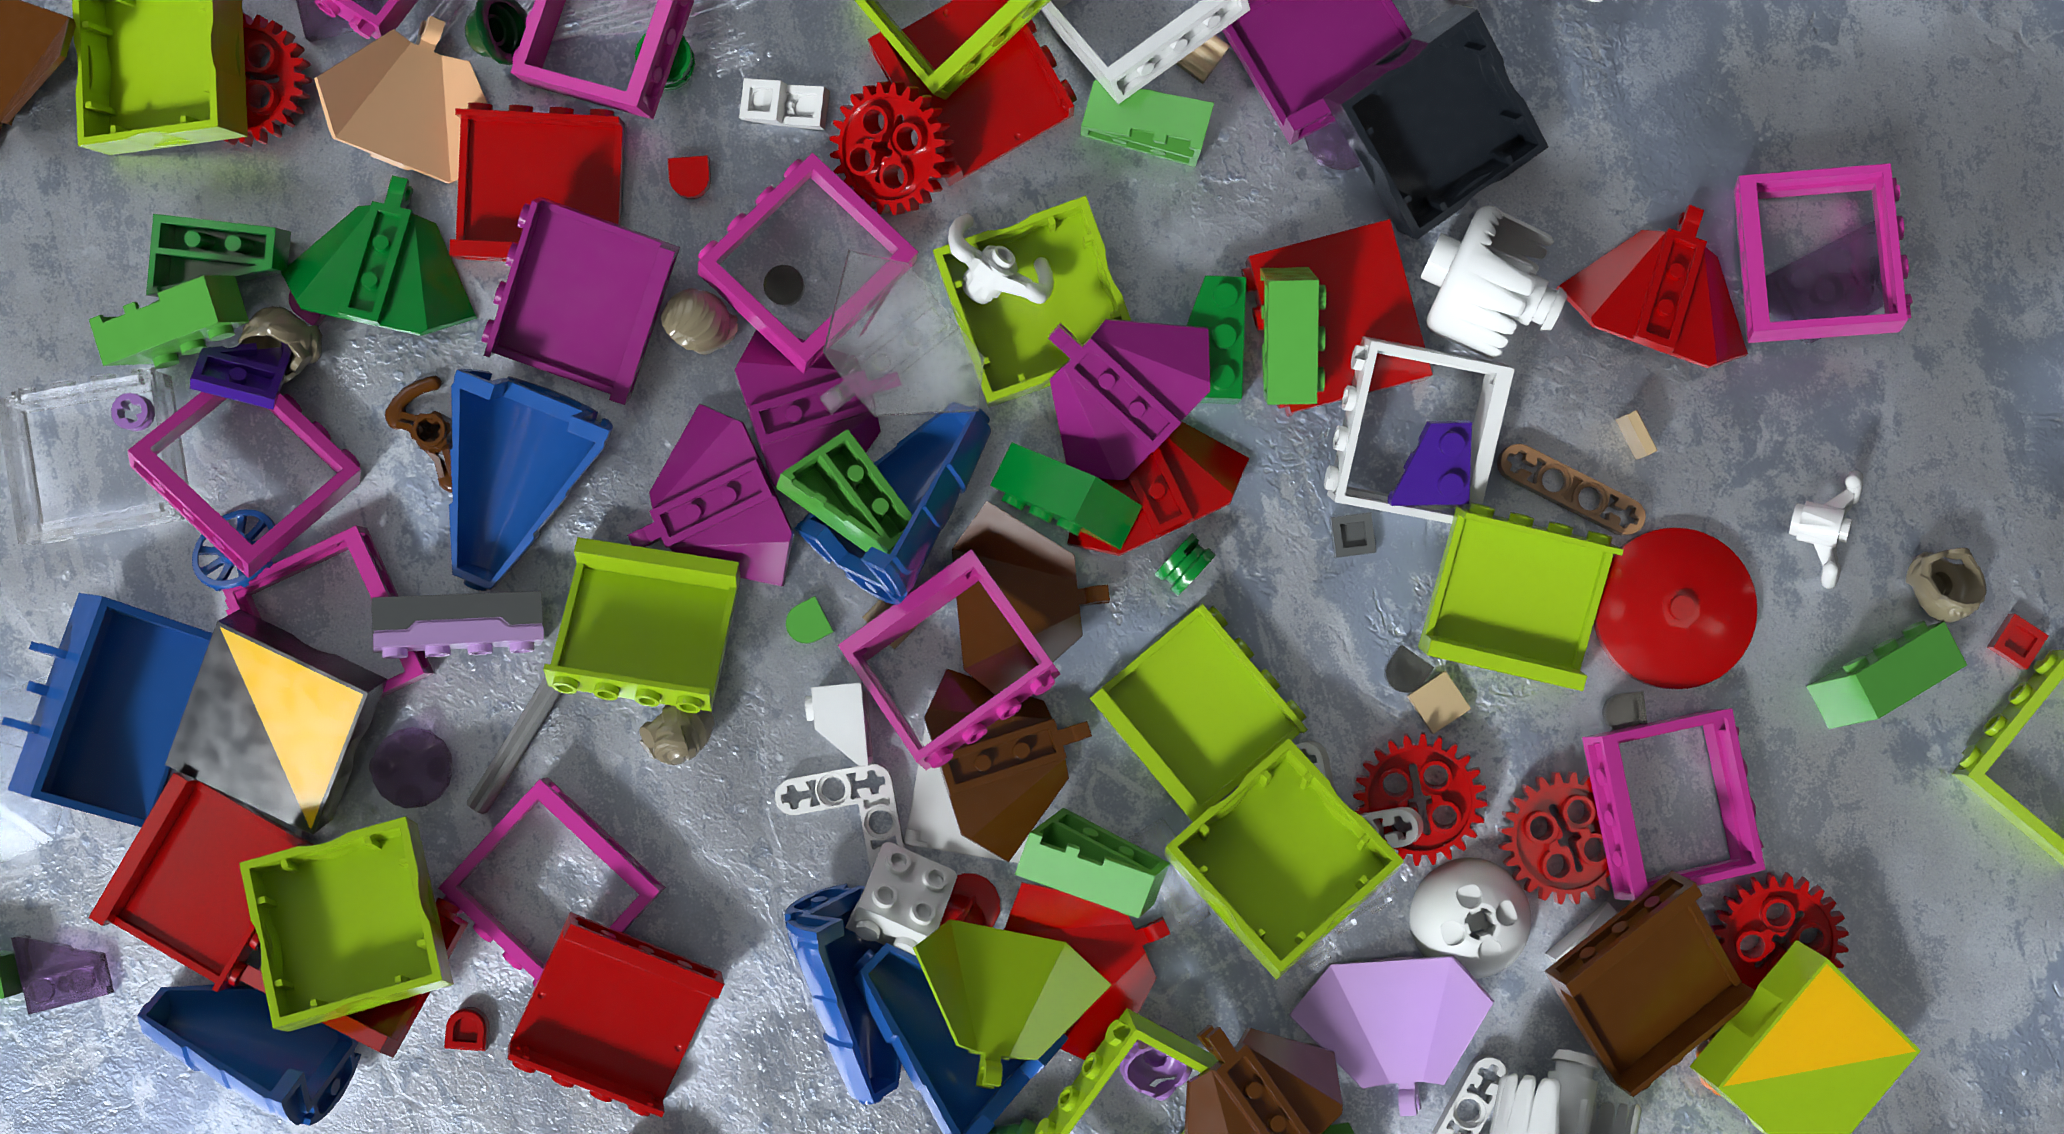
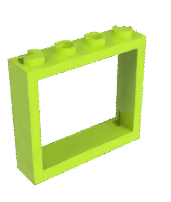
M877 0L854 1L934 95L946 100L1051 0H1009L936 70Z
M2064 650L2049 651L2043 660L2036 661L2033 667L2036 671L2029 680L2020 683L2013 689L2008 697L2010 703L2002 713L1995 714L1986 722L1982 729L1985 734L1976 745H1970L1961 753L1964 757L1960 760L1958 767L1952 775L2064 866V839L1985 774L2064 678Z
M1126 1008L1121 1017L1110 1024L1105 1039L1097 1050L1086 1057L1081 1072L1074 1082L1063 1089L1059 1096L1058 1104L1048 1118H1044L1039 1122L1035 1134H1069L1138 1039L1200 1073L1211 1068L1218 1060L1210 1052Z

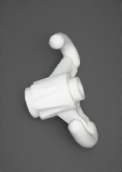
M963 214L953 221L949 228L948 242L951 253L969 267L963 276L964 282L962 284L963 290L969 298L977 303L986 304L993 298H997L1001 292L1025 297L1031 302L1042 304L1051 296L1054 279L1046 258L1039 257L1034 262V268L1039 283H1035L1017 272L1018 268L1015 257L1007 248L994 245L986 246L981 252L964 239V232L974 223V219L970 214Z
M1858 470L1848 473L1845 479L1846 489L1825 504L1806 501L1805 505L1797 503L1794 509L1789 534L1797 536L1796 540L1814 544L1823 565L1821 584L1827 589L1834 588L1840 577L1841 565L1838 563L1837 545L1839 541L1847 542L1852 519L1845 518V515L1852 508V505L1858 503L1864 477Z

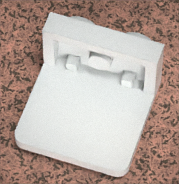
M885 842L879 850L863 893L853 909L845 928L855 932L864 940L876 941L883 945L888 943L916 956L913 947L939 928L956 882L957 874L946 866L894 843Z

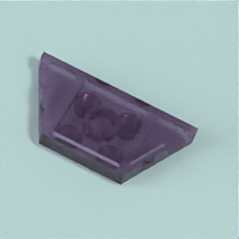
M1875 220L1765 276L1769 318L1774 322L1863 316L1883 307ZM1742 288L1737 293L1744 300ZM1821 338L1799 340L1809 345Z

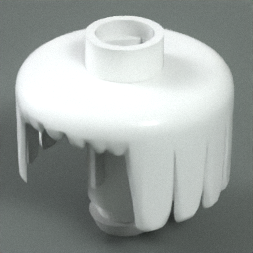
M1490 205L1483 206L1477 210L1462 242L1441 233L1420 277L1427 282L1441 287L1427 316L1426 323L1429 330L1442 338L1492 359L1501 355L1502 351L1498 348H1503L1508 343V339L1500 334H1513L1517 327L1515 321L1526 326L1529 325L1530 321L1541 325L1539 330H1552L1568 295L1561 287H1559L1558 291L1547 287L1549 280L1536 275L1539 266L1524 256L1543 259L1547 254V250L1542 245L1551 246L1554 243L1551 235Z
M1558 1049L1551 1058V1060L1556 1062L1555 1071H1548L1547 1078L1541 1080L1536 1094L1535 1076L1524 1075L1517 1088L1518 1075L1516 1073L1509 1076L1508 1074L1502 1075L1499 1081L1489 1133L1638 1134L1641 1107L1637 1103L1629 1109L1628 1104L1621 1103L1615 1119L1614 1104L1604 1102L1600 1107L1598 1119L1596 1120L1597 1103L1595 1098L1598 1082L1592 1078L1594 1070H1600L1597 1058L1575 1051Z

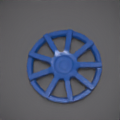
M237 510L222 516L226 521L237 517L236 530L252 545L256 542L253 540L266 526L268 530L275 526V523L268 515L257 510ZM247 516L259 518V521L251 531L244 535ZM202 534L197 540L192 554V566L195 575L203 584L213 588L215 591L238 586L247 587L250 585L249 581L258 576L266 567L270 568L273 565L271 559L250 578L237 568L239 577L227 580L235 565L216 547L203 546L207 538ZM199 555L219 556L210 564L204 567L199 566ZM224 565L216 580L207 577L208 574Z

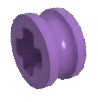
M125 393L117 397L113 402L111 416L115 424L121 428L135 432L143 431L154 421L155 408L146 397L134 393ZM130 403L141 407L142 412L136 414L137 421L125 418V411L130 410L128 406Z

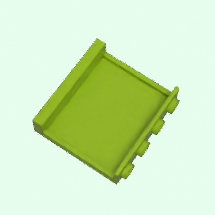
M1471 503L1469 509L1456 506L1418 648L1427 656L1583 691L1587 675L1580 671L1613 554L1622 556L1624 550L1611 543L1612 536L1599 532L1588 531L1587 537L1572 534L1573 527L1549 521L1548 528L1533 525L1535 518L1515 512H1510L1509 518L1495 516V509L1477 503Z
M577 537L574 549L576 567L551 664H545L543 668L548 686L565 694H574L577 691L593 693L596 697L604 700H616L620 697L633 699L637 703L648 707L665 704L676 706L679 710L687 713H698L700 710L712 712L741 581L739 562Z
M1203 604L1195 608L1089 697L1092 703L1192 822L1235 789L1250 771L1288 738L1292 741L1300 733L1304 734L1308 730L1302 723L1307 718L1304 712L1292 699L1285 703L1276 692L1281 687L1278 681L1266 668L1259 672L1249 660L1254 656V653L1240 637L1233 640L1223 629L1228 625V622L1213 605L1207 609Z

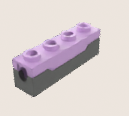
M542 591L372 597L373 653H382V658L384 659L407 658L408 651H425L426 657H444L451 655L450 649H467L468 655H486L493 653V647H509L510 653H528L535 651L534 646L541 645L544 640Z

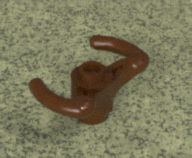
M429 376L412 382L394 396L385 410V419L390 428L405 430L410 433L411 438L416 441L420 449L424 450L434 461L439 486L445 491L452 493L450 450L453 448L452 419L437 411L429 414L420 413L419 415L406 412L407 405L413 399L424 393L438 390L441 387L442 381L438 376Z

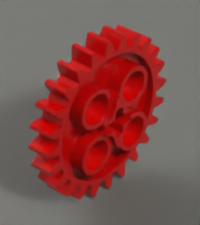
M243 13L248 137L224 140L232 145H236L239 141L247 147H252L254 138L264 145L268 144V132L281 138V124L292 128L295 126L290 117L292 112L297 114L305 113L297 104L299 99L306 100L311 97L308 93L302 91V85L313 82L312 78L301 72L311 66L309 61L304 58H298L305 51L304 47L298 43H293L296 36L287 30L282 31V25L273 20L268 23V19L258 14L253 20L252 17ZM270 52L269 62L264 67H261L262 57ZM252 75L260 80H253L250 77ZM279 77V81L275 83L261 81ZM270 92L269 102L261 108V98L264 94Z
M889 81L877 82L876 86H863V94H851L850 98L853 106L841 105L840 107L841 112L846 117L845 120H833V124L841 130L840 135L829 137L830 141L838 144L839 149L829 155L831 158L840 159L841 163L833 172L835 174L844 173L846 176L844 182L850 188L853 187L854 192L864 199L872 209L877 207V212L880 215L889 214L890 212L893 215L905 214L906 210L907 212L919 210V203H931L932 198L929 192L934 193L943 190L937 178L950 176V173L942 167L943 162L954 160L953 156L944 152V147L954 143L953 139L943 138L942 132L950 127V124L938 123L937 121L943 109L941 107L929 109L932 96L921 95L918 97L919 87L909 86L906 88L904 82H892V84ZM880 113L884 117L883 129L880 128L878 122ZM913 130L916 131L918 136L916 147L911 139ZM866 151L869 152L871 157L869 167L865 161ZM899 168H901L904 173V181L902 184L898 179Z
M1421 732L1418 743H1412L1408 733H1405L1403 746L1400 747L1394 740L1388 739L1390 752L1387 754L1376 747L1374 754L1378 762L1373 763L1367 760L1363 762L1364 768L1370 773L1369 776L1357 775L1356 781L1363 785L1365 790H1358L1353 793V798L1364 801V804L1355 808L1354 811L1357 814L1399 807H1409L1420 815L1417 803L1409 802V799L1414 798V786L1409 765L1416 764L1422 793L1424 796H1431L1430 799L1426 800V813L1431 832L1425 834L1422 831L1421 836L1415 842L1394 849L1398 850V855L1403 860L1407 854H1412L1415 866H1419L1422 855H1427L1431 864L1436 865V853L1442 852L1448 860H1451L1452 851L1450 847L1453 845L1465 851L1466 844L1462 837L1464 835L1472 838L1477 837V832L1471 826V823H1484L1485 821L1484 817L1476 812L1475 809L1487 806V800L1476 797L1477 793L1486 789L1485 783L1473 782V779L1481 773L1480 768L1467 769L1465 767L1469 763L1471 755L1467 753L1457 758L1455 754L1458 744L1454 742L1447 749L1442 748L1441 735H1438L1433 745L1427 744L1425 732ZM1432 765H1439L1447 771L1448 776L1442 784L1433 785L1425 780V770ZM1398 773L1403 775L1407 781L1406 788L1399 793L1388 791L1385 788L1384 779L1389 774ZM1441 805H1448L1455 810L1457 815L1452 823L1442 825L1434 820L1432 815L1434 810ZM1394 825L1383 827L1384 835L1388 832L1398 831Z
M1551 772L1550 784L1543 777L1537 776L1535 777L1537 789L1534 790L1524 784L1521 786L1522 792L1525 795L1523 800L1510 797L1511 803L1516 807L1515 812L1502 811V815L1511 821L1510 826L1498 828V831L1508 835L1509 841L1499 844L1498 848L1511 852V855L1503 861V864L1506 866L1517 865L1518 868L1512 874L1513 879L1519 881L1527 878L1523 889L1529 893L1539 886L1538 898L1544 901L1547 900L1552 892L1554 902L1560 905L1563 904L1566 894H1568L1571 902L1576 905L1580 904L1581 892L1589 899L1595 900L1596 893L1594 887L1598 886L1607 892L1610 890L1606 880L1610 876L1590 776L1585 775L1579 784L1576 772H1568L1565 782H1563L1559 772ZM1574 800H1579L1584 806V814L1581 819L1572 822L1568 817V806ZM1551 804H1554L1556 807L1557 817L1562 829L1573 833V836L1568 838V843L1582 866L1579 872L1575 869L1570 848L1558 843V840L1563 837V832L1556 819L1551 815L1549 810ZM1542 816L1547 822V830L1543 836L1534 838L1530 832V824L1534 818ZM1597 838L1601 846L1600 852L1595 858L1588 859L1584 853V846L1589 839ZM1560 854L1564 862L1563 868L1557 875L1551 876L1547 871V861L1552 855Z
M1767 872L1766 884L1762 885L1752 876L1750 877L1751 889L1748 891L1739 884L1735 885L1739 895L1736 900L1728 896L1723 897L1729 906L1728 911L1715 910L1714 912L1722 921V925L1710 926L1716 936L1721 937L1718 941L1742 983L1754 990L1757 989L1760 982L1796 940L1799 941L1801 933L1807 928H1817V935L1813 941L1803 944L1826 957L1837 968L1844 967V964L1836 957V953H1847L1849 951L1845 944L1838 941V939L1848 936L1849 932L1845 927L1836 925L1842 922L1845 917L1840 911H1831L1837 903L1831 896L1822 899L1825 891L1818 884L1809 890L1810 882L1803 876L1795 885L1793 877L1788 872L1784 873L1780 883L1777 882L1771 872ZM1783 903L1785 906L1782 915L1775 919L1766 917V912L1772 904ZM1798 911H1803V915L1795 919V914ZM1777 934L1781 937L1785 936L1786 940L1781 944L1777 941L1773 942L1772 938ZM1748 935L1759 936L1758 943L1753 949H1740V943L1743 938ZM1763 959L1762 965L1755 967V963Z

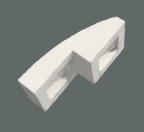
M744 78L739 118L741 120L777 126L825 130L830 90L822 86L787 85L781 80Z

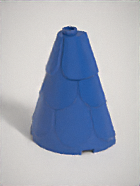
M457 369L454 383L451 386L453 448L450 450L453 502L449 504L452 575L464 579V585L469 588L487 591V589L491 590L502 581L538 539L541 527L570 495L571 488L606 447L613 425L605 418H602L601 423L597 421L598 411L546 387L508 376L507 379L503 377L491 380L492 373L489 371Z
M952 402L899 441L895 448L874 462V465L913 515L890 555L874 547L865 552L812 513H808L794 529L829 564L833 561L838 568L844 570L846 578L884 602L894 605L900 604L913 588L941 530L945 527L954 510L959 494L964 493L967 489L991 434V428L988 425L990 418L982 409L975 405L968 407Z
M846 883L821 889L799 898L786 909L784 915L791 946L811 993L815 1012L825 1030L823 1038L850 1097L857 1099L861 1104L870 1105L882 1101L884 1096L899 1087L902 1063L892 1044L885 1042L853 980L858 974L853 966L869 949L876 954L884 945L876 941L864 940L855 932L845 928L865 886L860 885L848 888Z
M886 943L876 954L869 949L853 966L858 972L853 980L885 1042L891 1043L915 1090L920 1092L943 1134H988L995 1126V1120L1029 1080L1047 1065L1069 1039L1063 1034L1038 1060L1001 1059L1003 1069L1001 1086H994V1089L976 1087L980 1055L968 1053L969 1050L956 1046L915 955Z
M214 984L161 987L150 1001L143 1005L137 1015L142 1033L190 1069L204 1072L227 1090H233L266 1113L276 1115L287 1123L297 1126L300 1124L313 1125L328 1115L345 1093L361 1057V1054L354 1052L359 1044L358 1041L322 1022L289 1032L274 1029L266 993L250 985L231 986L220 992L212 990Z

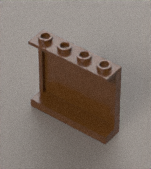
M1673 870L1544 971L1609 1080L1632 1097L1646 1090L1654 1080L1669 1068L1681 1062L1685 1055L1704 1040L1711 1038L1720 1027L1742 1010L1756 991L1742 983L1699 908L1696 900L1703 895L1696 882Z

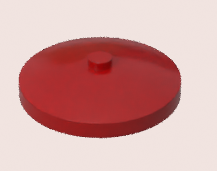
M1673 527L1649 531L1623 544L1620 547L1624 550L1622 556L1613 554L1594 620L1597 638L1609 659L1634 680L1662 689H1690L1699 687L1727 673L1737 664L1747 650L1757 621V597L1754 584L1740 558L1715 537L1688 528Z

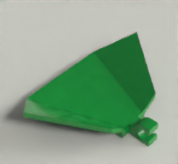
M392 175L384 203L372 201L371 205L357 206L290 263L286 272L281 273L302 310L418 336L477 319L437 224L405 208L408 206L413 194V188L408 186L409 180L407 178Z

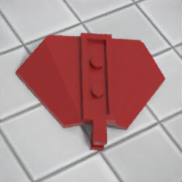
M1688 205L1685 213L1682 212L1679 216L1676 230L1668 228L1667 231L1641 230L1556 288L1558 290L1561 287L1568 295L1566 300L1593 328L1707 369L1745 357L1748 354L1719 259L1706 247L1707 241L1696 238L1704 214V210Z
M1182 422L1125 480L1101 479L1142 505L1121 550L1081 531L1078 536L1069 532L1067 545L1121 556L1228 506L1232 502L1249 462V457Z
M1022 882L1004 930L1066 942L1111 984L1064 1033L1069 1039L1060 1049L1083 1060L1090 1053L1097 1050L1105 1039L1110 1024L1118 1020L1126 1008L1137 1014L1139 1013L1157 979L1143 945L1171 934L1163 916L1135 929L1130 917L1119 911L1051 887Z

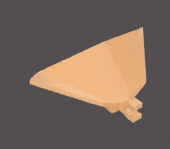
M429 16L427 21L423 20L420 24L415 44L393 29L323 72L314 80L333 139L369 152L371 157L407 171L412 169L450 184L458 180L461 118L455 115V108L468 109V103H487L470 61L434 52L445 26L444 21L433 16Z

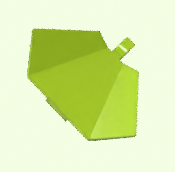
M952 919L941 925L913 947L956 1046L969 1050L968 1053L980 1055L976 1087L994 1089V1086H1001L1003 1070L1001 1059L1038 1060L1111 986L1100 973L1066 942Z

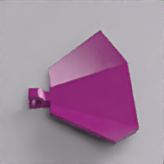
M1105 319L1084 344H1081L1061 322L1049 334L1048 339L1070 358L1050 378L1066 465L1097 478L1125 480L1151 452H1154L1182 423V420L1210 392L1209 332L1207 327Z
M758 330L754 332L734 370L774 487L777 486L782 472L847 429L866 453L881 432L875 399L899 393L900 389H902L898 373L868 382L865 370H862L856 356L832 348L803 374Z
M699 404L649 491L652 510L649 512L654 522L628 534L632 546L646 548L662 539L665 547L670 548L672 552L739 562L740 578L784 586L794 532L746 426L740 420L706 405Z

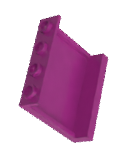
M1248 0L1250 11L1222 30L1290 145L1336 121L1323 99L1324 96L1413 35L1392 0Z
M539 196L532 200L531 205L525 203L521 210L517 226L523 228L519 243H512L506 258L505 265L511 267L507 282L501 281L495 293L493 304L499 307L495 320H488L481 341L487 344L483 356L490 358L493 354H498L611 394L610 401L625 405L632 396L680 247Z

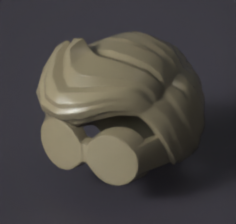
M689 288L676 293L666 303L661 313L662 326L666 333L686 350H694L702 355L711 354L730 344L738 331L737 315L730 314L719 297L704 290L699 291Z
M271 306L260 309L252 316L249 322L242 328L243 332L238 340L239 344L256 343L257 349L281 347V342L288 344L294 354L290 362L291 367L290 369L288 368L283 382L285 384L301 373L309 363L313 364L318 361L322 353L321 341L323 335L318 326H308L302 319L286 308Z
M1968 548L1949 549L1937 553L1923 552L1914 558L1906 574L1905 582L1913 587L1920 606L1930 617L1937 621L1951 623L1969 617L1985 601L1987 589L1984 575ZM1943 557L1953 560L1961 559L1963 564H1953Z
M665 705L660 715L652 722H645L640 727L639 733L642 739L639 743L653 760L657 759L667 765L682 764L686 760L689 761L696 757L698 752L706 746L715 725L713 714L710 711L700 710L698 713H687L679 710L676 706Z

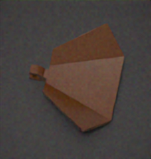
M0 0V130L3 123L12 126L15 115L66 59L76 28L73 18L22 0Z
M989 501L984 503L952 548L953 562L972 549L1053 663L1083 636L1080 606L1109 604L1108 584L1078 589L1075 556L1073 553ZM979 581L956 597L963 670L997 695L1039 665Z
M946 669L924 715V721L931 741L996 695L973 677ZM1031 696L1020 703L1021 708L1017 713L1005 720L1000 718L987 727V733L981 739L972 744L964 743L952 752L953 757L946 764L939 767L961 836L1006 862L1012 859L1069 779L1065 760L1067 756L1063 746L1092 737L1087 721L1058 730L1055 719H1052L1045 702Z
M1207 1025L1196 1035L1204 1047L1216 1057L1218 1062L1187 1081L1184 1134H1321L1342 1115L1343 1102L1335 1053L1333 1051L1247 1027L1235 1047H1233L1221 1027L1218 1026L1213 1028L1212 1025Z

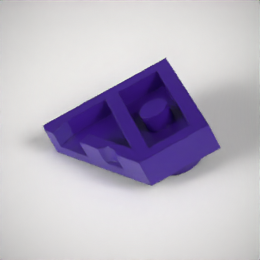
M281 342V347L257 349L256 343L239 344L232 348L224 346L202 348L190 377V389L274 410L294 353L288 344Z
M1468 420L1427 421L1418 438L1417 448L1410 453L1403 467L1405 471L1395 490H1391L1388 495V504L1391 506L1469 504L1472 422Z

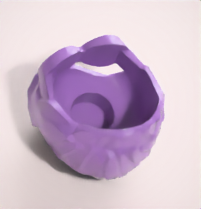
M1138 1039L1120 1063L1119 1069L1124 1081L1138 1093L1142 1092L1159 1101H1163L1169 1098L1178 1086L1183 1085L1187 1081L1193 1068ZM1176 1077L1174 1080L1160 1082L1155 1087L1150 1086L1156 1079Z

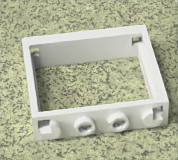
M1051 0L1039 13L1117 104H1120L1250 11L1248 0H1201L1108 67L1059 11V9L1072 0Z
M1363 336L1361 346H1355L1351 358V369L1355 370L1352 386H1346L1342 398V409L1346 410L1343 426H1337L1333 438V449L1337 450L1334 466L1329 465L1325 474L1324 488L1328 490L1327 495L1337 503L1452 524L1456 506L1469 509L1471 503L1483 504L1515 368L1504 363ZM1377 353L1485 374L1472 427L1469 504L1454 506H1391L1388 504L1389 494L1347 486Z

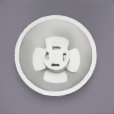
M1459 858L1441 864L1422 880L1412 899L1410 927L1416 946L1424 957L1454 956L1475 979H1480L1503 971L1522 953L1531 930V910L1522 886L1513 879L1507 870L1488 860ZM1483 910H1485L1484 914L1486 915L1487 921H1485V917L1482 913ZM1481 928L1483 929L1482 931L1474 933V935H1472L1473 931H1478Z

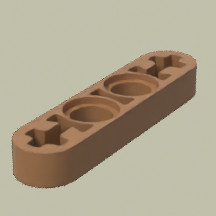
M1513 444L1503 449L1498 455L1497 469L1505 479L1620 536L1634 534L1645 523V510L1636 500L1527 445ZM1521 453L1523 455L1521 461L1530 467H1535L1537 461L1542 463L1534 473L1533 482L1527 480L1531 476V472L1522 468L1518 469L1515 473L1510 470L1512 463L1507 460L1508 456L1513 457ZM1553 469L1561 473L1563 486L1559 491L1551 492L1544 487L1542 478L1547 470ZM1589 487L1597 491L1600 501L1594 510H1586L1580 505L1578 497L1582 489ZM1610 497L1614 499V502L1609 507L1617 511L1626 510L1628 507L1631 509L1629 516L1634 519L1633 524L1629 523L1621 527L1619 525L1621 518L1611 512L1606 513L1604 519L1600 517L1608 507Z

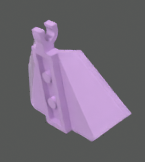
M1454 956L1379 958L1372 961L1331 964L1289 1016L1321 1048L1333 1051L1336 1063L1362 1089L1398 1083L1400 1116H1417L1418 1110L1421 1109L1418 1082L1445 1085L1495 1001Z

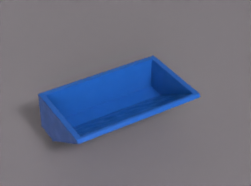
M78 593L59 648L31 641L30 650L55 658L45 685L33 681L28 682L26 691L41 695L32 723L5 716L1 723L2 725L28 732L7 790L142 827L168 782L172 768L166 766L165 763L213 633L104 596Z

